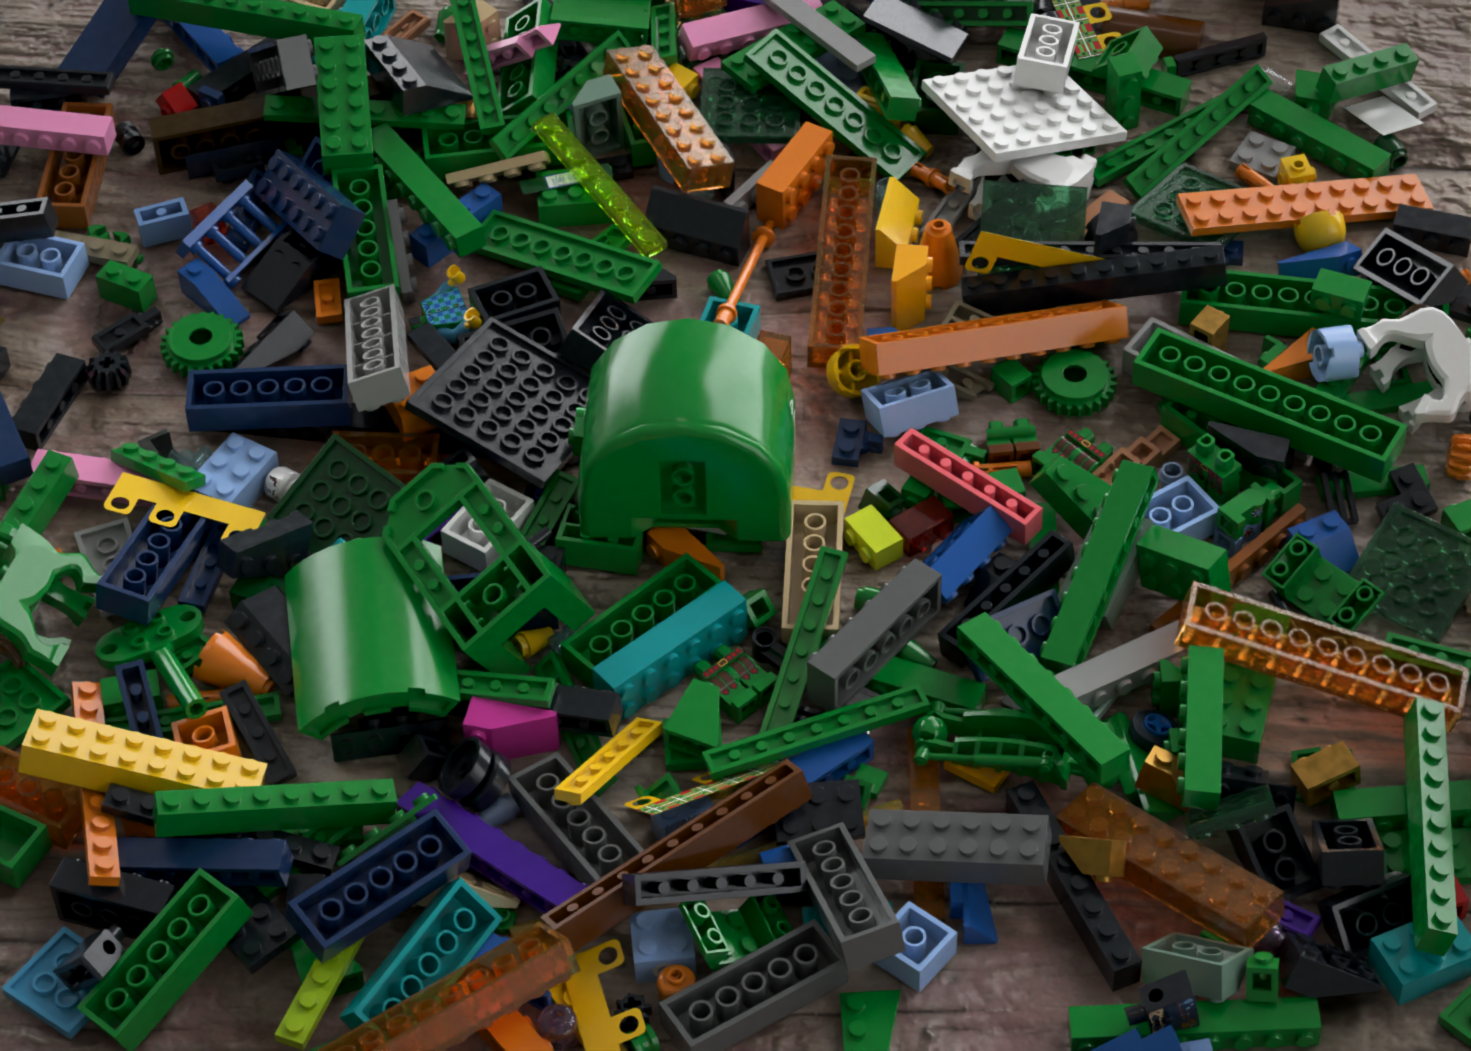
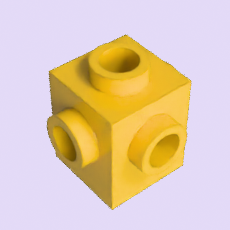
M1305 154L1280 158L1277 175L1279 185L1316 181L1315 168L1310 166Z

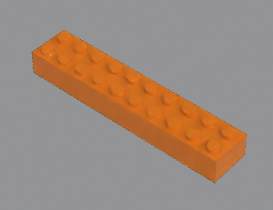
M1102 300L858 337L861 369L870 372L871 375H878L880 379H891L896 377L895 373L905 372V375H917L921 373V369L930 368V371L946 370L947 365L955 364V367L971 366L973 361L980 360V363L983 364L994 363L996 358L999 357L1013 360L1021 358V354L1030 353L1031 356L1045 355L1046 350L1055 349V352H1066L1071 350V346L1079 345L1080 348L1095 347L1096 342L1104 341V344L1120 343V339L1129 337L1127 306Z

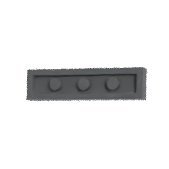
M397 199L388 200L387 207L401 292L405 304L416 302L414 292H419L416 276L411 277L410 269H414L415 266L412 253L408 254L407 246L411 245L408 230L404 231L403 223L407 222L405 208L399 207Z

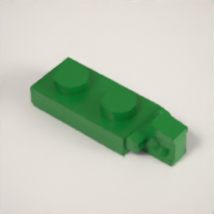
M927 426L919 430V433L970 464L979 461L980 464L988 462V451L977 448L978 446L972 444L971 439Z

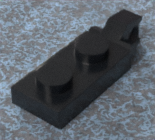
M155 306L144 313L137 314L134 311L93 335L91 338L92 343L102 354L106 353L107 349L110 353L117 350L120 351L162 324L161 312Z

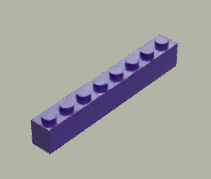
M419 781L397 800V812L402 809L406 814L415 807L412 801L425 792L429 796L435 793L438 799L414 815L418 820L436 808L471 850L472 856L469 867L542 914H546L589 886L572 878L566 870L558 869L551 865L542 855L532 853L520 841H513L499 828L491 827L477 814H471L464 810L455 800L450 801L434 787H428Z

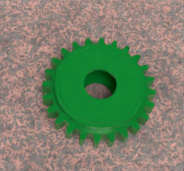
M201 311V313H191L186 317L182 316L178 322H172V328L165 329L166 335L161 336L162 360L165 361L167 368L171 367L172 373L175 374L179 371L182 378L188 376L189 370L232 369L233 362L238 361L239 356L243 355V348H245L242 330H239L238 323L233 324L231 317L225 319L224 314L216 315L214 312L204 313V311Z
M1079 348L1078 350L1071 349L1070 351L1057 352L1055 354L1049 353L1048 359L1041 358L1040 365L1035 366V372L1032 374V391H1035V399L1040 398L1039 404L1041 406L1046 404L1047 411L1053 410L1057 412L1056 415L1058 416L1060 414L1067 415V418L1071 416L1081 418L1083 415L1092 416V413L1095 411L1101 412V406L1107 408L1109 401L1114 400V393H1116L1117 375L1114 374V367H1109L1108 360L1102 361V355L1096 356L1091 350L1084 351L1082 348Z

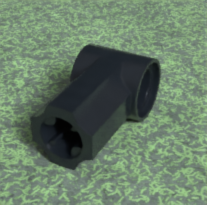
M763 626L755 629L752 634L753 658L760 663H768L780 671L788 645L779 640L776 631L770 627Z

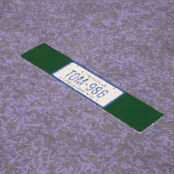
M609 163L524 180L519 183L523 194L605 178L613 176Z

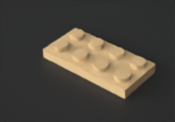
M543 150L445 174L448 185L455 187V189L463 190L473 187L472 182L479 181L480 183L485 182L488 184L498 181L497 176L501 175L512 178L522 175L521 171L526 169L531 172L545 170L546 164H551L549 153Z

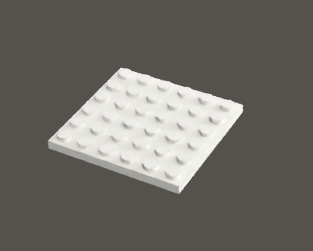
M1016 65L999 66L998 68L988 70L979 69L968 73L959 72L955 75L934 76L933 78L922 80L921 89L994 162L1126 141L1127 131L1069 76H1067L1062 94H1049L1044 90L1034 88L1023 89L1018 85H1013Z

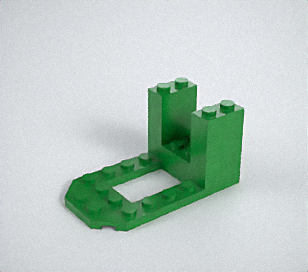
M467 462L456 463V465L431 463L389 500L387 511L390 515L387 526L383 528V540L463 652L492 673L526 675L532 669L509 637L544 607L574 632L596 614L569 576L525 539ZM463 505L497 550L500 557L458 592L425 547L422 540Z

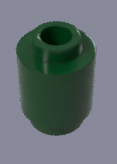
M1394 133L1384 136L1380 134L1376 138L1373 145L1391 154V169H1399L1407 163V150Z

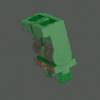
M1087 427L1078 432L1071 428L1065 433V436L1060 437L1046 451L1042 452L1039 450L1032 455V474L1036 476L1043 466L1060 455L1092 474L1113 455V447L1107 442H1102L1097 447L1093 445L1095 443V435Z
M1209 433L1204 434L1197 439L1195 446L1187 450V464L1189 465L1187 475L1220 507L1238 495L1240 481L1238 473L1242 470V465L1234 459L1235 454L1232 451L1221 449L1215 444L1214 437Z
M723 644L713 653L716 663L711 665L702 659L695 664L694 675L700 681L710 682L714 686L719 687L720 708L739 725L757 711V707L761 709L770 702L778 677L771 671L769 673L765 672L750 656L745 655V651L739 646L732 650Z

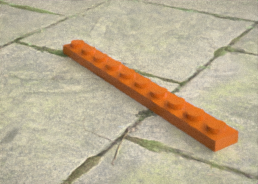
M72 681L71 701L73 717L105 725L100 683ZM79 786L88 885L119 886L121 876L115 818L113 815L101 812V804L106 793Z

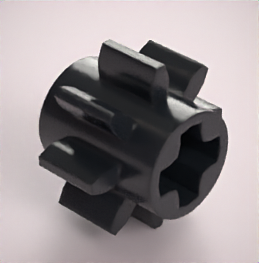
M628 993L622 1000H616L617 1010L614 1011V1016L632 1008H638L642 1013L644 1023L650 1025L649 1015L652 1014V1005L645 1004L643 994L638 996ZM627 1016L621 1021L623 1031L626 1029L635 1031L639 1024L638 1019L634 1016Z

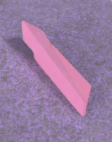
M561 24L536 26L521 35L486 45L492 70L531 59L535 50L552 46ZM465 69V70H464V73H463V76H464L465 78H468V77H467V73H466V69Z

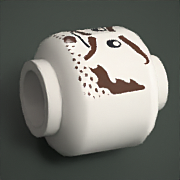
M285 466L274 468L265 479V493L269 498L279 502L301 474Z

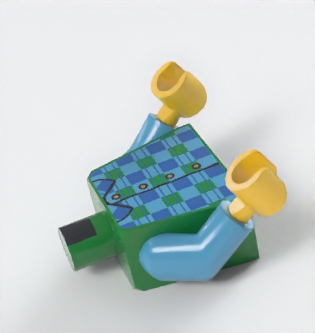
M454 264L446 272L447 277L450 279L445 280L429 298L420 302L422 316L408 319L411 331L430 322L450 344H457V335L471 332L473 328H479L482 324L479 318L480 313L475 308L467 310L459 287L454 286L455 284L464 283L466 278L465 274L461 272V268Z

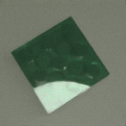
M1266 784L1221 798L1217 810L1190 808L1188 813L1185 812L1183 815L1188 837H1196V840H1202L1214 835L1213 831L1225 828V831H1231L1243 826L1242 822L1254 819V822L1269 819L1272 817L1271 813L1276 812L1269 786Z

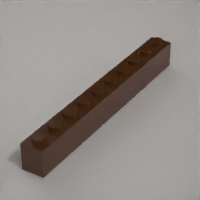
M788 759L784 760L542 915L540 918L551 944L567 957L645 907L646 905H623L622 874L704 868L720 857L727 855L740 844L752 839L754 835L768 826L775 824L791 811L800 808L802 804L813 798L803 770Z

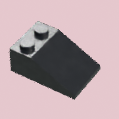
M1289 803L1239 822L1226 830L1238 859L1256 887L1286 901L1325 887L1322 886L1317 867Z

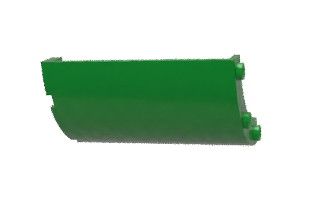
M382 537L356 538L352 541L328 547L304 559L284 576L298 732L324 740L333 731L349 723L350 717L363 712L366 716L391 712V707L403 706L408 707L409 711L445 717L460 702L452 635ZM422 540L444 572L441 546Z

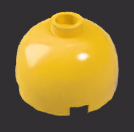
M1328 210L1302 217L1300 225H1293V232L1298 246L1308 253L1344 242L1346 225L1341 212L1335 211L1336 215H1329Z
M850 344L840 348L830 357L827 363L826 377L828 384L833 391L842 397L850 399L862 397L861 389L878 385L880 381L878 375H871L870 372L861 369L859 344Z

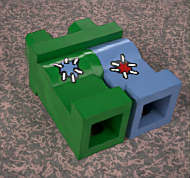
M1254 482L1249 486V489L1220 506L1217 511L1213 545L1227 549V556L1232 558L1241 550L1243 543L1248 540H1254L1260 535V532L1270 527L1272 519L1278 514V508L1274 503L1281 496L1280 488L1272 482H1268L1264 486Z

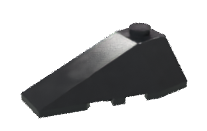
M294 310L279 313L256 336L259 341L254 342L243 351L245 358L242 361L238 359V361L232 364V369L266 367L298 350L302 352L311 344L310 338L315 332Z

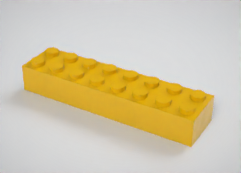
M37 709L22 743L18 772L107 793L110 783H115L155 794V791L261 786L264 784L267 763Z

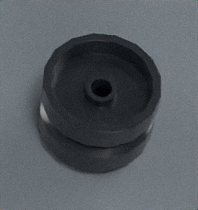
M475 736L467 737L459 742L445 759L439 772L438 788L453 800H459L463 806L472 812H482L489 808L505 789L511 772L510 760L495 749L490 750L487 744Z

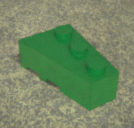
M1061 455L1043 466L1029 482L1083 540L1097 515L1105 493H1109L1111 488L1110 484Z
M568 502L555 538L556 547L565 548L566 565L638 575L643 560V532L633 538L586 536L580 532L579 510H576V505Z

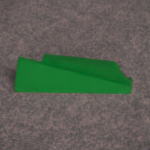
M1118 712L1103 719L1102 722H1105L1111 731L1120 740H1124L1130 748L1129 770L1120 774L1119 778L1125 795L1134 808L1137 809L1143 806L1146 816L1154 827L1182 816L1185 813L1184 811L1134 787L1149 753L1140 749L1131 740L1128 733L1130 721L1126 714Z

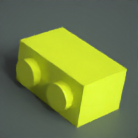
M872 504L844 518L843 537L849 546H853L859 552L861 559L865 563H869L875 571L903 557V538Z

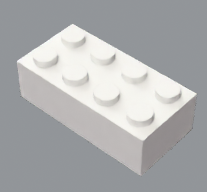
M1031 13L1018 54L1013 85H1018L1023 89L1034 88L1044 90L1049 94H1062L1074 55L1080 22Z

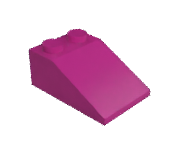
M472 696L463 722L465 739L475 736L487 744L490 750L495 749L509 760L559 749L557 711Z

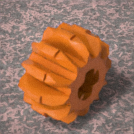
M1463 433L1462 435L1454 434L1450 439L1445 463V471L1448 477L1461 481L1463 479L1471 480V435Z

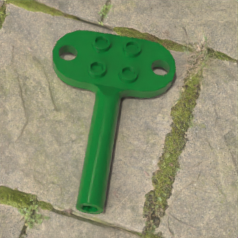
M182 604L164 608L156 612L148 626L134 621L127 622L121 627L103 635L97 641L94 649L98 663L103 668L115 670L114 666L140 659H143L144 663L151 662L155 665L189 718L197 719L206 713L207 703L173 653L179 647L195 640L203 632L205 626L201 611L195 606Z

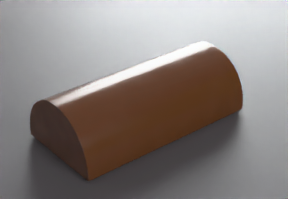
M1108 6L1112 18L1108 21H1103L1101 34L1119 32L1121 35H1125L1147 26L1163 47L1158 56L1160 59L1168 56L1174 58V55L1200 49L1205 32V21ZM1110 36L1105 38L1104 44L1107 46L1109 41L1116 37Z

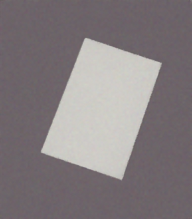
M1385 96L1344 107L1383 136L1423 124L1422 121Z

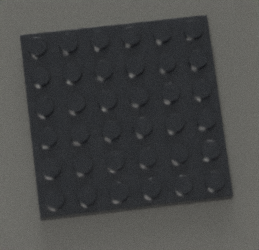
M490 317L406 401L404 409L543 489L557 471L561 470L573 457V444H568L569 428H574L576 407L585 408L591 374Z

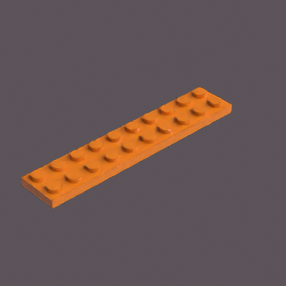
M1416 174L1177 194L1176 198L1177 206L1191 236L1292 228L1294 224L1296 226L1301 224L1300 219L1302 217L1328 210L1329 215H1336L1335 211L1341 212L1345 223L1394 219L1399 204L1431 210L1434 208Z

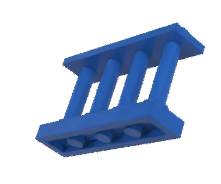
M246 179L182 240L176 250V253L182 259L190 252L193 255L197 254L225 279L223 282L231 289L241 281L242 277L240 275L276 239L288 232L286 228L289 225L285 220L280 225H277L250 200L251 197L248 194L253 185ZM237 206L247 210L271 232L264 241L234 215L235 212L233 210ZM220 222L228 223L256 249L249 256H246L219 231L217 225ZM205 237L208 239L212 238L237 260L240 265L231 272L202 246L204 243L201 241Z

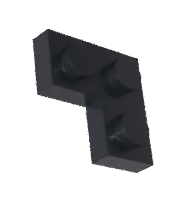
M1414 463L1389 471L1387 477L1397 496L1376 503L1375 510L1387 531L1437 513L1438 506Z

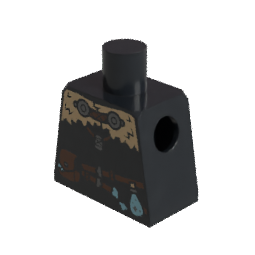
M1181 970L1141 986L1138 989L1141 1003L1124 1008L1129 1026L1147 1021L1151 1034L1171 1024L1175 1031L1200 1026L1196 999L1186 970Z

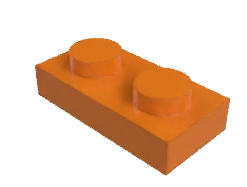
M339 278L313 281L317 325L343 322Z

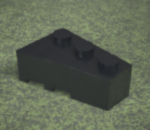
M1265 0L1261 25L1320 34L1337 24L1340 0Z
M295 510L290 512L288 517L278 521L272 519L266 522L267 525L255 530L249 528L221 539L216 566L232 579L286 575L294 566L308 557L313 522Z

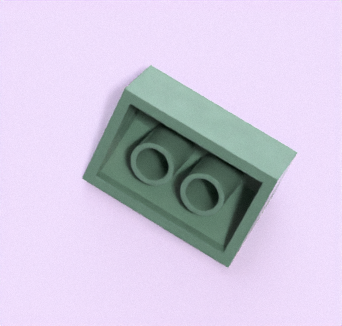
M611 74L586 81L572 103L577 161H584L625 148L622 98Z
M1174 931L1142 948V983L1149 984L1181 970H1186L1195 996L1206 997L1207 1001L1213 1003L1224 1002L1226 998L1238 992L1246 974L1248 956L1253 957L1254 948Z

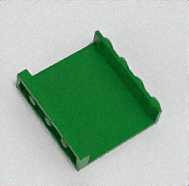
M553 0L550 24H561L556 39L602 43L613 32L620 30L631 47L647 48L651 0Z

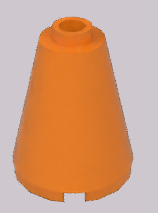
M933 219L926 224L919 245L928 246V257H933L932 273H928V276H933L932 290H934V287H942V290H946L959 283L963 275V265L959 264V251L951 224L943 219Z
M221 629V634L216 632L209 639L199 655V658L202 659L200 668L195 665L193 669V677L196 680L224 689L246 680L253 695L271 693L276 684L252 654L224 629Z

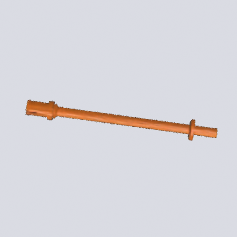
M767 220L764 226L757 227L753 232L752 239L755 244L727 302L718 306L714 323L730 325V323L735 321L737 317L735 307L763 249L770 247L775 241V234L772 231L775 223L772 220Z

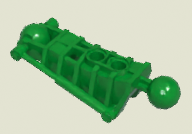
M934 701L930 711L925 713V716L919 718L912 727L911 735L916 750L913 761L919 766L927 765L928 760L951 761L954 765L973 766L975 769H979V767L993 768L995 772L999 773L1004 770L1017 773L1018 777L1026 775L1037 778L1040 783H1045L1046 781L1060 786L1062 790H1067L1071 774L1083 777L1085 783L1096 791H1106L1113 788L1120 777L1118 775L1100 785L1022 709L990 708V710L946 708L945 703ZM948 733L961 736L956 737L954 743L946 742Z

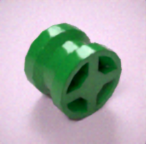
M645 1023L646 1029L642 1035L625 1041L629 1051L661 1050L658 1038L648 1023Z

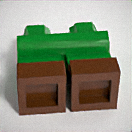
M1026 418L1013 421V427H1003V423L999 420L988 423L985 445L988 451V463L1013 462L1014 459V462L1031 460L1032 465V455L1041 450L1040 443L1036 439L1035 425H1030Z

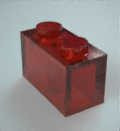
M933 495L890 519L889 524L903 538V552L910 558L917 553L924 552L938 541L944 540L953 531L954 515Z

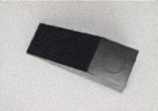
M1209 421L1207 433L1215 438V444L1218 447L1232 451L1235 454L1234 459L1242 465V468L1253 475L1281 481L1288 458L1290 439Z

